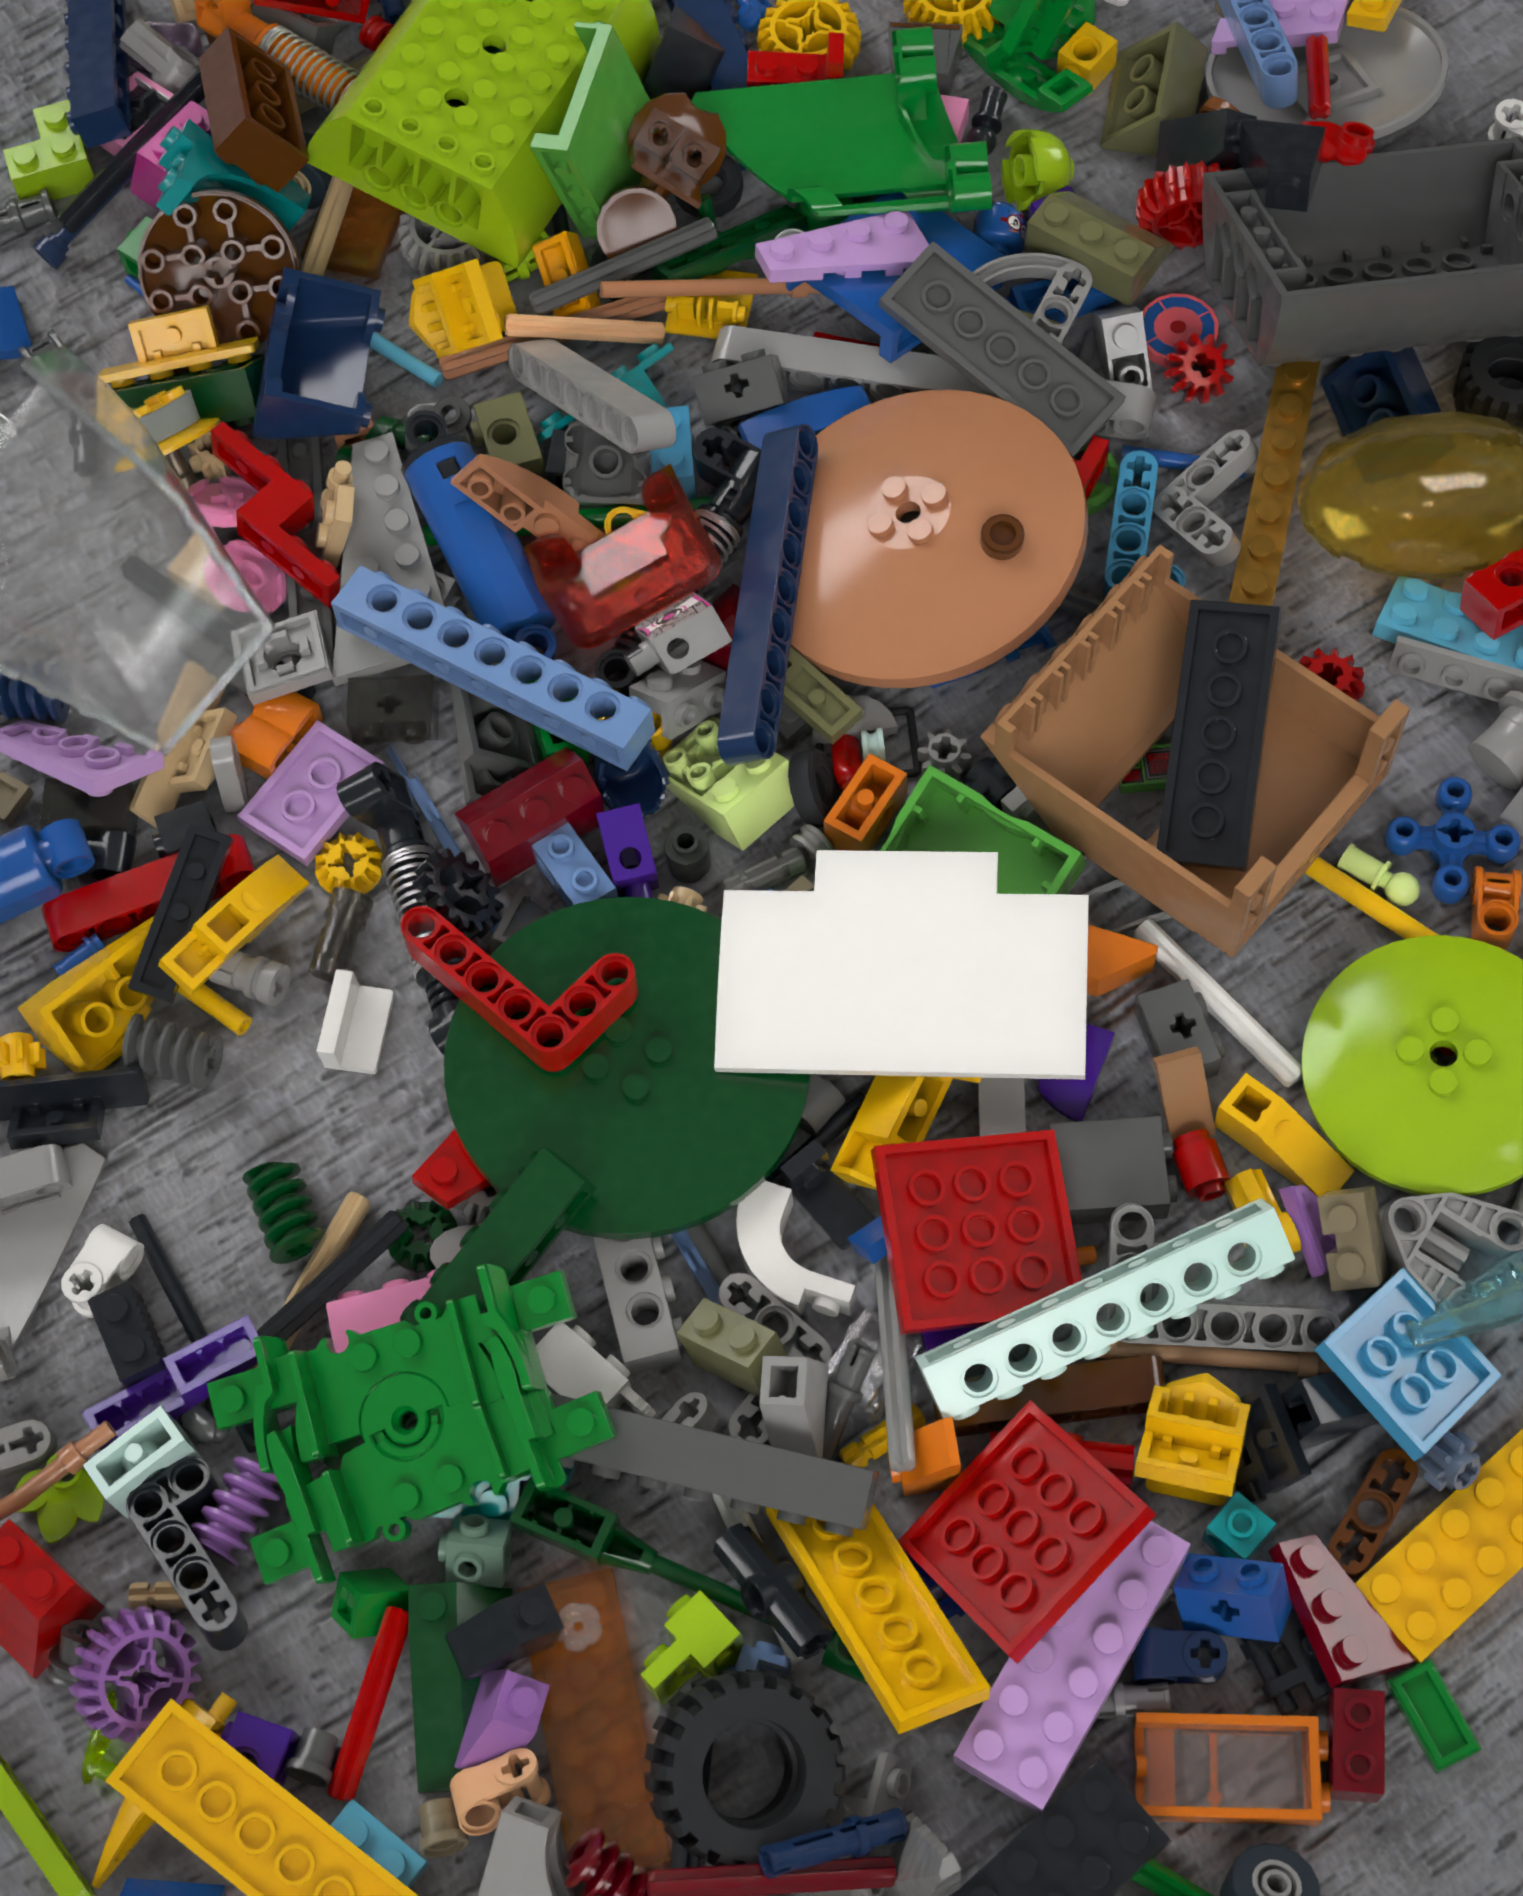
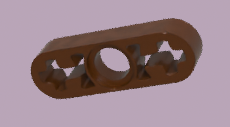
M1391 1448L1379 1454L1327 1546L1329 1552L1350 1578L1358 1577L1366 1570L1417 1479V1463L1402 1449ZM1394 1462L1400 1463L1403 1466L1401 1474L1407 1480L1398 1478L1387 1495L1379 1490L1388 1473L1382 1465L1391 1467ZM1373 1484L1376 1489L1369 1488V1485ZM1390 1497H1396L1397 1501L1393 1502ZM1364 1501L1379 1503L1385 1511L1384 1522L1377 1526L1365 1524L1358 1515V1506ZM1350 1524L1354 1530L1346 1529V1525ZM1356 1531L1358 1534L1365 1536L1355 1554L1361 1559V1562L1352 1560L1347 1566L1339 1561L1342 1553L1335 1548L1339 1546L1345 1549ZM1366 1537L1374 1538V1542L1370 1543Z

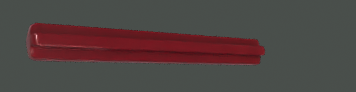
M877 1856L833 1859L829 1862L792 1871L773 1879H768L763 1874L760 1863L654 1869L648 1872L646 1889L648 1896H760L890 1888L895 1885L894 1880L897 1877V1868L892 1857Z

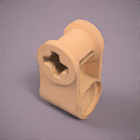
M527 1748L512 1749L490 1761L463 1769L452 1778L449 1785L459 1827L464 1833L480 1836L495 1830L501 1811L515 1796L526 1799L523 1794V1789L525 1788L531 1797L530 1801L544 1806L548 1804L551 1798V1788L546 1779L539 1776V1762L531 1750ZM516 1763H518L522 1769L523 1774L520 1776L515 1768Z

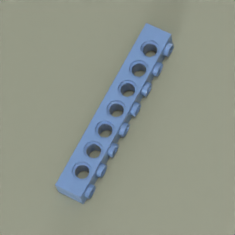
M360 565L331 602L339 628L626 771L629 770L655 733L652 709L642 699L636 696L627 697L613 690L602 679L596 677L590 679L576 672L567 662L560 659L554 661L540 654L532 645L520 641L517 643L503 636L492 625H481L470 620L459 609L453 606L444 607L432 601L424 592L412 588L409 590L395 583L384 572H373ZM500 662L497 665H490L491 663ZM530 680H537V681L534 682V683H529V684H526V683H525V682L530 681ZM573 698L571 701L562 702L564 699ZM605 716L611 717L607 720H598L599 718Z

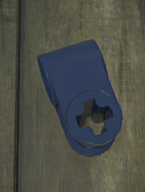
M1146 1628L1133 1651V1682L1141 1685L1168 1682V1685L1212 1684L1219 1680L1225 1672L1228 1656L1226 1644L1214 1632ZM1200 1648H1208L1210 1656L1215 1658L1211 1660L1209 1668H1202L1199 1659L1191 1658L1199 1655Z

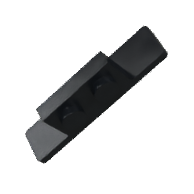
M139 1066L0 1081V1121L10 1120L7 1139L11 1150L33 1148L48 1144L60 1145L101 1140L106 1109L147 1105L150 1095L142 1069Z

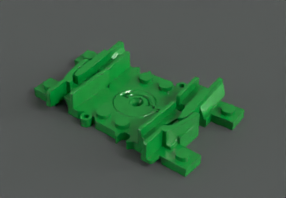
M484 1263L478 1265L476 1269L488 1311L486 1313H480L476 1294L458 1300H447V1308L444 1313L438 1304L428 1301L421 1302L414 1311L415 1319L419 1323L418 1325L403 1320L363 1334L348 1329L346 1334L349 1343L345 1351L337 1353L334 1350L333 1341L329 1338L323 1337L317 1348L310 1351H288L286 1341L283 1338L261 1335L253 1338L259 1367L207 1383L217 1430H227L253 1421L255 1446L260 1470L262 1473L275 1474L286 1497L285 1502L292 1521L249 1539L265 1585H272L309 1568L317 1584L326 1585L337 1581L321 1537L325 1533H327L333 1553L345 1549L359 1548L380 1538L382 1531L387 1540L403 1542L410 1537L412 1532L410 1522L405 1519L407 1517L415 1521H422L462 1503L469 1506H478L479 1501L476 1498L475 1492L477 1486L483 1481H487L491 1485L493 1494L497 1496L504 1494L509 1483L530 1474L535 1487L539 1491L553 1490L566 1482L567 1477L561 1459L570 1458L618 1437L601 1391L591 1392L556 1407L551 1392L547 1389L532 1332L577 1318L565 1272L559 1270L509 1286L506 1271L502 1266ZM430 1309L431 1316L427 1319L426 1312ZM296 1408L295 1426L291 1425L281 1431L277 1413ZM412 1411L417 1417V1424L413 1429L407 1430L402 1425V1418L407 1412ZM359 1437L363 1438V1444L343 1454L340 1470L328 1469L322 1473L321 1477L313 1480L309 1468L310 1465L338 1457L337 1444ZM396 1525H399L400 1532L398 1534L395 1533Z

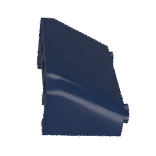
M284 267L268 331L252 437L264 440L353 435L359 433L360 427L368 428L373 403L366 402V393H363L372 335L373 332L381 333L386 309L379 308L380 290Z

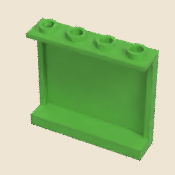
M600 21L593 23L575 22L574 28L588 53L559 135L535 133L530 148L582 238L598 240L597 218L604 202L614 192L627 186H638L639 174L631 167V159L628 155V131L634 115L650 99L613 25Z

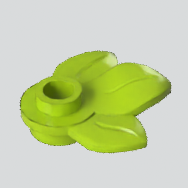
M56 1453L49 1458L45 1467L57 1458ZM83 1467L75 1474L72 1480L64 1482L60 1479L25 1508L16 1513L37 1512V1521L44 1540L48 1544H54L72 1532L79 1518L83 1521L97 1523L102 1515L105 1499ZM42 1469L26 1473L18 1482L15 1490Z

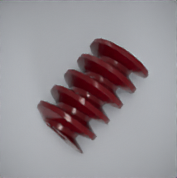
M595 1827L581 1836L565 1857L564 1867H567L570 1871L564 1881V1885L571 1889L583 1881L584 1885L579 1896H594L595 1894L598 1896H648L646 1889L648 1871L641 1866L634 1867L635 1862L630 1854L625 1852L619 1854V1844L611 1839L605 1841V1833L599 1827Z

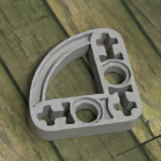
M1020 253L1004 256L990 261L972 272L990 287L1018 278L1053 280L1032 321L1061 345L1080 312L1093 282L1091 272L1083 264L1065 257L1046 253ZM1074 278L1079 282L1073 289L1070 298L1067 299L1063 294L1067 282ZM1050 308L1060 309L1065 314L1066 321L1062 324H1052L1046 319L1044 312Z

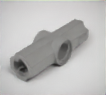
M142 19L135 20L120 39L119 47L152 73V81L173 94L200 68L198 58L193 53L178 44H171ZM204 98L198 105L207 110Z

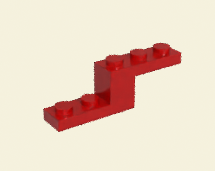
M222 421L211 430L213 455L258 491L236 510L238 534L330 609L332 607L331 602L340 592V574L329 561H321L312 554L305 542L296 535L315 518L314 494L304 481L300 479L295 480L287 474L273 456L269 454L265 456L255 448L245 433L240 430L234 431Z

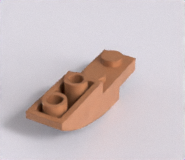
M478 454L451 479L453 486L516 533L524 527L560 556L574 564L580 571L586 567L590 560L598 557L608 548L609 537L578 513L580 503L549 481L514 463L493 456Z

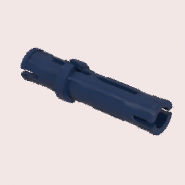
M897 1807L862 1818L858 1815H852L844 1818L842 1823L837 1826L820 1829L781 1842L762 1845L759 1848L761 1852L758 1854L760 1867L768 1879H773L792 1871L812 1867L843 1856L851 1855L854 1858L868 1855L870 1849L905 1840L907 1838L905 1834H908L906 1817Z

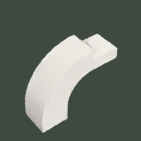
M764 1181L743 1201L738 1203L736 1219L737 1236L742 1260L748 1275L755 1278L800 1318L806 1302L811 1303V1307L815 1311L827 1316L837 1317L839 1313L851 1316L856 1302L855 1285L807 1270L795 1263L785 1251L782 1237L794 1205L792 1189Z

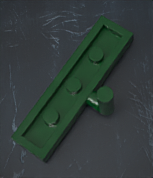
M701 195V206L697 209L699 220L705 217L711 219L717 231L716 240L652 267V277L655 280H688L720 274L728 266L741 260L754 259L755 244L774 240L784 230L798 229L808 232L807 218L786 204L720 232L717 230L711 196Z

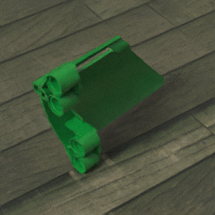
M932 26L895 29L891 31L895 73L695 92L691 101L699 109L710 113H718L726 131V150L738 162L789 202H805L810 213L816 216L830 217L889 213L891 211H915L920 214L942 211L958 213L992 209V188L986 141L959 143L937 86ZM900 192L908 198L842 205L838 198Z

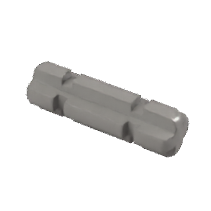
M793 847L782 852V857L779 859L774 856L744 870V876L740 877L739 874H736L724 880L723 889L765 890L786 880L785 875L787 874L792 877L805 871V858L797 847Z

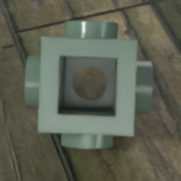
M480 1514L455 1515L449 1533L441 1534L438 1547V1561L446 1563V1582H463L486 1587L503 1588L512 1563L511 1522L509 1520L487 1518Z

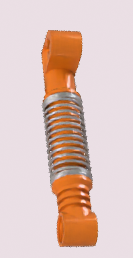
M194 0L196 21L200 29L218 38L229 26L287 66L291 71L296 93L299 95L303 94L304 98L310 99L312 103H317L319 107H324L327 112L333 110L360 73L282 25L280 26L277 23L267 24L252 15L250 0Z

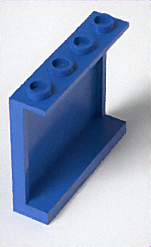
M902 192L879 195L873 202L908 198ZM909 211L929 245L934 241L971 272L990 261L1006 256L943 212L920 214L915 211ZM884 213L849 215V217L841 223H846L853 220L863 219ZM884 270L862 271L861 278H845V276L837 273H824L823 280L786 282V289L789 291L806 282L881 336L879 355L889 363H893L922 343L921 340L878 306L879 299L901 275L886 276ZM1003 282L996 284L991 288L994 291H997L1002 287Z

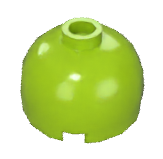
M1020 129L1014 131L1007 139L1005 147L1012 148L1009 159H1002V186L1008 203L1016 201L1018 206L1016 209L1018 211H1029V206L1032 202L1069 185L1074 176V162L1070 158L1069 152L1061 139L1045 130Z

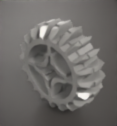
M409 214L400 215V228H398L397 237L401 254L405 261H408L412 271H419L422 277L477 258L479 265L496 261V258ZM426 234L431 236V242L428 245L423 242Z

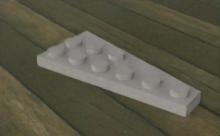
M393 432L354 443L351 457V473L353 476V487H355L353 519L343 549L340 591L361 565L373 572H384L395 583L409 590L412 588L424 592L432 601L445 607L411 490L400 470L402 460ZM337 624L332 671L334 676L332 680L335 687L410 664V662L339 628Z

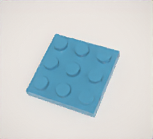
M1404 1267L1392 1275L1314 1349L1414 1462L1425 1455L1502 1376Z

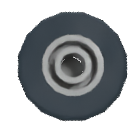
M1264 1842L1249 1846L1236 1857L1220 1889V1896H1320V1885L1312 1866L1299 1853L1280 1844Z

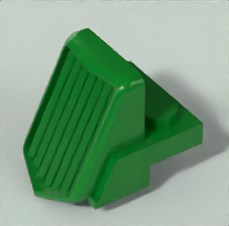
M992 0L989 7L990 14L1005 25V35L999 47L1010 55L1032 52L1041 60L1057 58L1058 51L1086 21L1095 26L1096 0Z

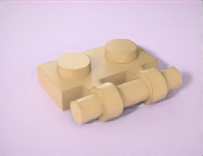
M344 460L338 461L335 467L328 473L326 479L327 488L322 492L319 502L322 523H318L315 547L322 548L321 561L327 560L335 568L338 567L353 519L355 487H353L352 466Z

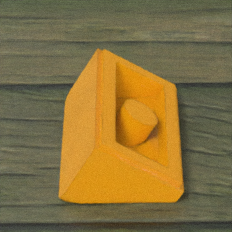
M564 231L531 246L545 287L589 268L577 233ZM595 292L555 309L553 313L554 316L567 317L601 306L598 293Z

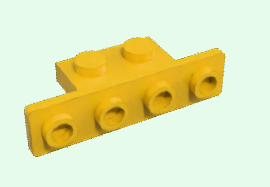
M209 305L130 321L128 327L138 361L104 368L96 377L99 385L110 383L111 388L124 387L135 383L134 377L148 374L151 380H157L173 375V369L188 366L190 372H195L212 367V361L227 358L229 364L243 362L252 358L251 353L257 350L260 343L258 337L219 344Z

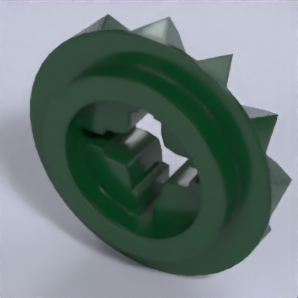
M413 1200L410 1205L403 1209H396V1212L404 1219L409 1228L405 1234L388 1248V1251L394 1261L407 1270L415 1272L431 1271L436 1269L430 1260L431 1245L422 1240L410 1243L415 1237L410 1225L413 1223L422 1229L429 1225L432 1226L428 1231L432 1242L445 1231L458 1227L450 1210L437 1204L434 1200L429 1202Z

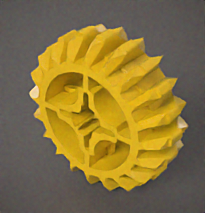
M777 0L775 8H766L765 18L760 19L757 36V48L759 51L827 54L829 32L844 33L843 73L844 70H852L854 60L858 59L861 30L859 29L856 13L851 12L848 2L840 3L839 0Z
M903 0V12L905 13V18H908V22L963 25L962 44L967 41V36L973 34L976 40L981 39L982 26L988 29V32H992L994 22L1000 25V21L994 18L989 11L992 0Z

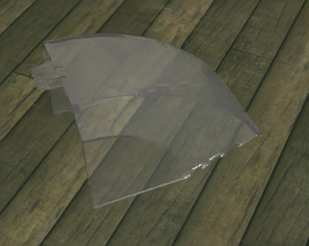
M64 345L27 358L21 363L20 367L38 382V385L9 420L0 413V673L16 682L21 680L37 688L38 693L52 700L57 698L79 709L78 713L90 719L95 717L117 728L116 732L152 750L163 752V755L167 756L276 626L147 428L114 390Z

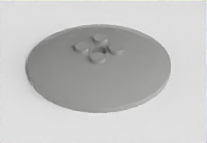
M1400 6L1385 32L1347 26L1346 15L1337 43L1328 44L1331 115L1325 120L1322 118L1313 120L1308 116L1306 46L1291 47L1297 60L1298 98L1291 106L1281 109L1270 108L1262 102L1238 47H1228L1227 54L1215 55L1211 51L1206 65V86L1209 98L1212 96L1222 98L1235 106L1239 111L1257 116V120L1301 124L1304 121H1328L1341 127L1346 122H1360L1373 129L1374 140L1392 134L1424 115L1442 94L1448 76V54L1440 35L1420 16Z

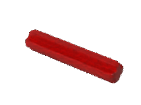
M1323 34L1318 37L1311 35L1306 40L1308 116L1313 120L1318 118L1325 120L1331 115L1328 39Z

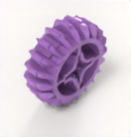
M138 1606L135 1613L127 1608L119 1609L117 1621L109 1616L101 1617L103 1631L98 1633L93 1629L86 1630L87 1637L92 1642L87 1649L83 1646L74 1648L76 1654L83 1659L81 1664L68 1668L71 1675L80 1679L68 1688L71 1695L80 1698L74 1705L77 1713L87 1716L85 1719L86 1725L94 1730H100L101 1735L111 1740L119 1736V1739L122 1741L133 1743L136 1736L140 1737L170 1699H173L179 1705H181L184 1699L196 1700L194 1693L189 1691L188 1688L190 1684L202 1680L197 1672L191 1670L202 1659L199 1654L190 1651L197 1642L193 1636L184 1633L186 1629L184 1624L176 1619L171 1620L170 1615L162 1610H155L153 1613L146 1606ZM154 1637L159 1641L163 1649L165 1667L156 1664V1650L152 1649ZM121 1650L119 1655L114 1658V1656ZM138 1667H141L142 1669L148 1672H140ZM135 1670L139 1672L136 1678L132 1676ZM122 1676H131L133 1681H130ZM105 1681H109L116 1686L115 1698L119 1699L118 1710H113L108 1702Z

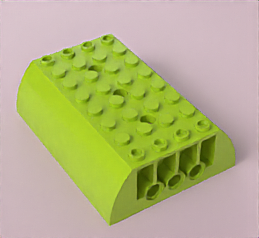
M412 0L310 140L307 147L309 157L307 163L518 269L531 250V246L535 244L541 232L562 203L530 145L535 133L559 135L588 54L574 28L575 22L593 23L600 21L613 25L642 83L660 42L658 23L650 0ZM488 46H495L500 48L503 52L491 54L488 53L484 48ZM451 99H457L465 103L466 106L454 108L446 102Z

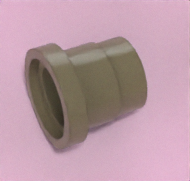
M452 1798L433 1799L418 1807L422 1835L418 1846L422 1857L441 1858L450 1856L464 1850L469 1845L468 1834L464 1833L459 1827Z

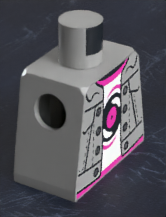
M687 588L636 625L635 631L642 643L625 653L624 658L637 677L656 664L669 675H672L727 645L732 639L712 604Z

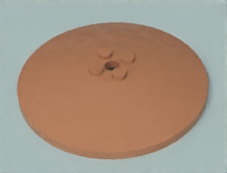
M925 390L885 398L843 416L816 435L818 456L790 645L814 667L844 681L872 687L912 688L943 683L974 673L1013 652L1031 638L1060 606L1072 587L1082 563L1088 534V508L1085 491L1071 455L1057 435L1041 420L1008 401L990 395L961 390ZM907 512H920L919 517L910 523L900 522L901 517ZM994 515H1011L1018 519L1024 528L1023 547L1011 559H993L981 547L980 535L982 526L986 520Z

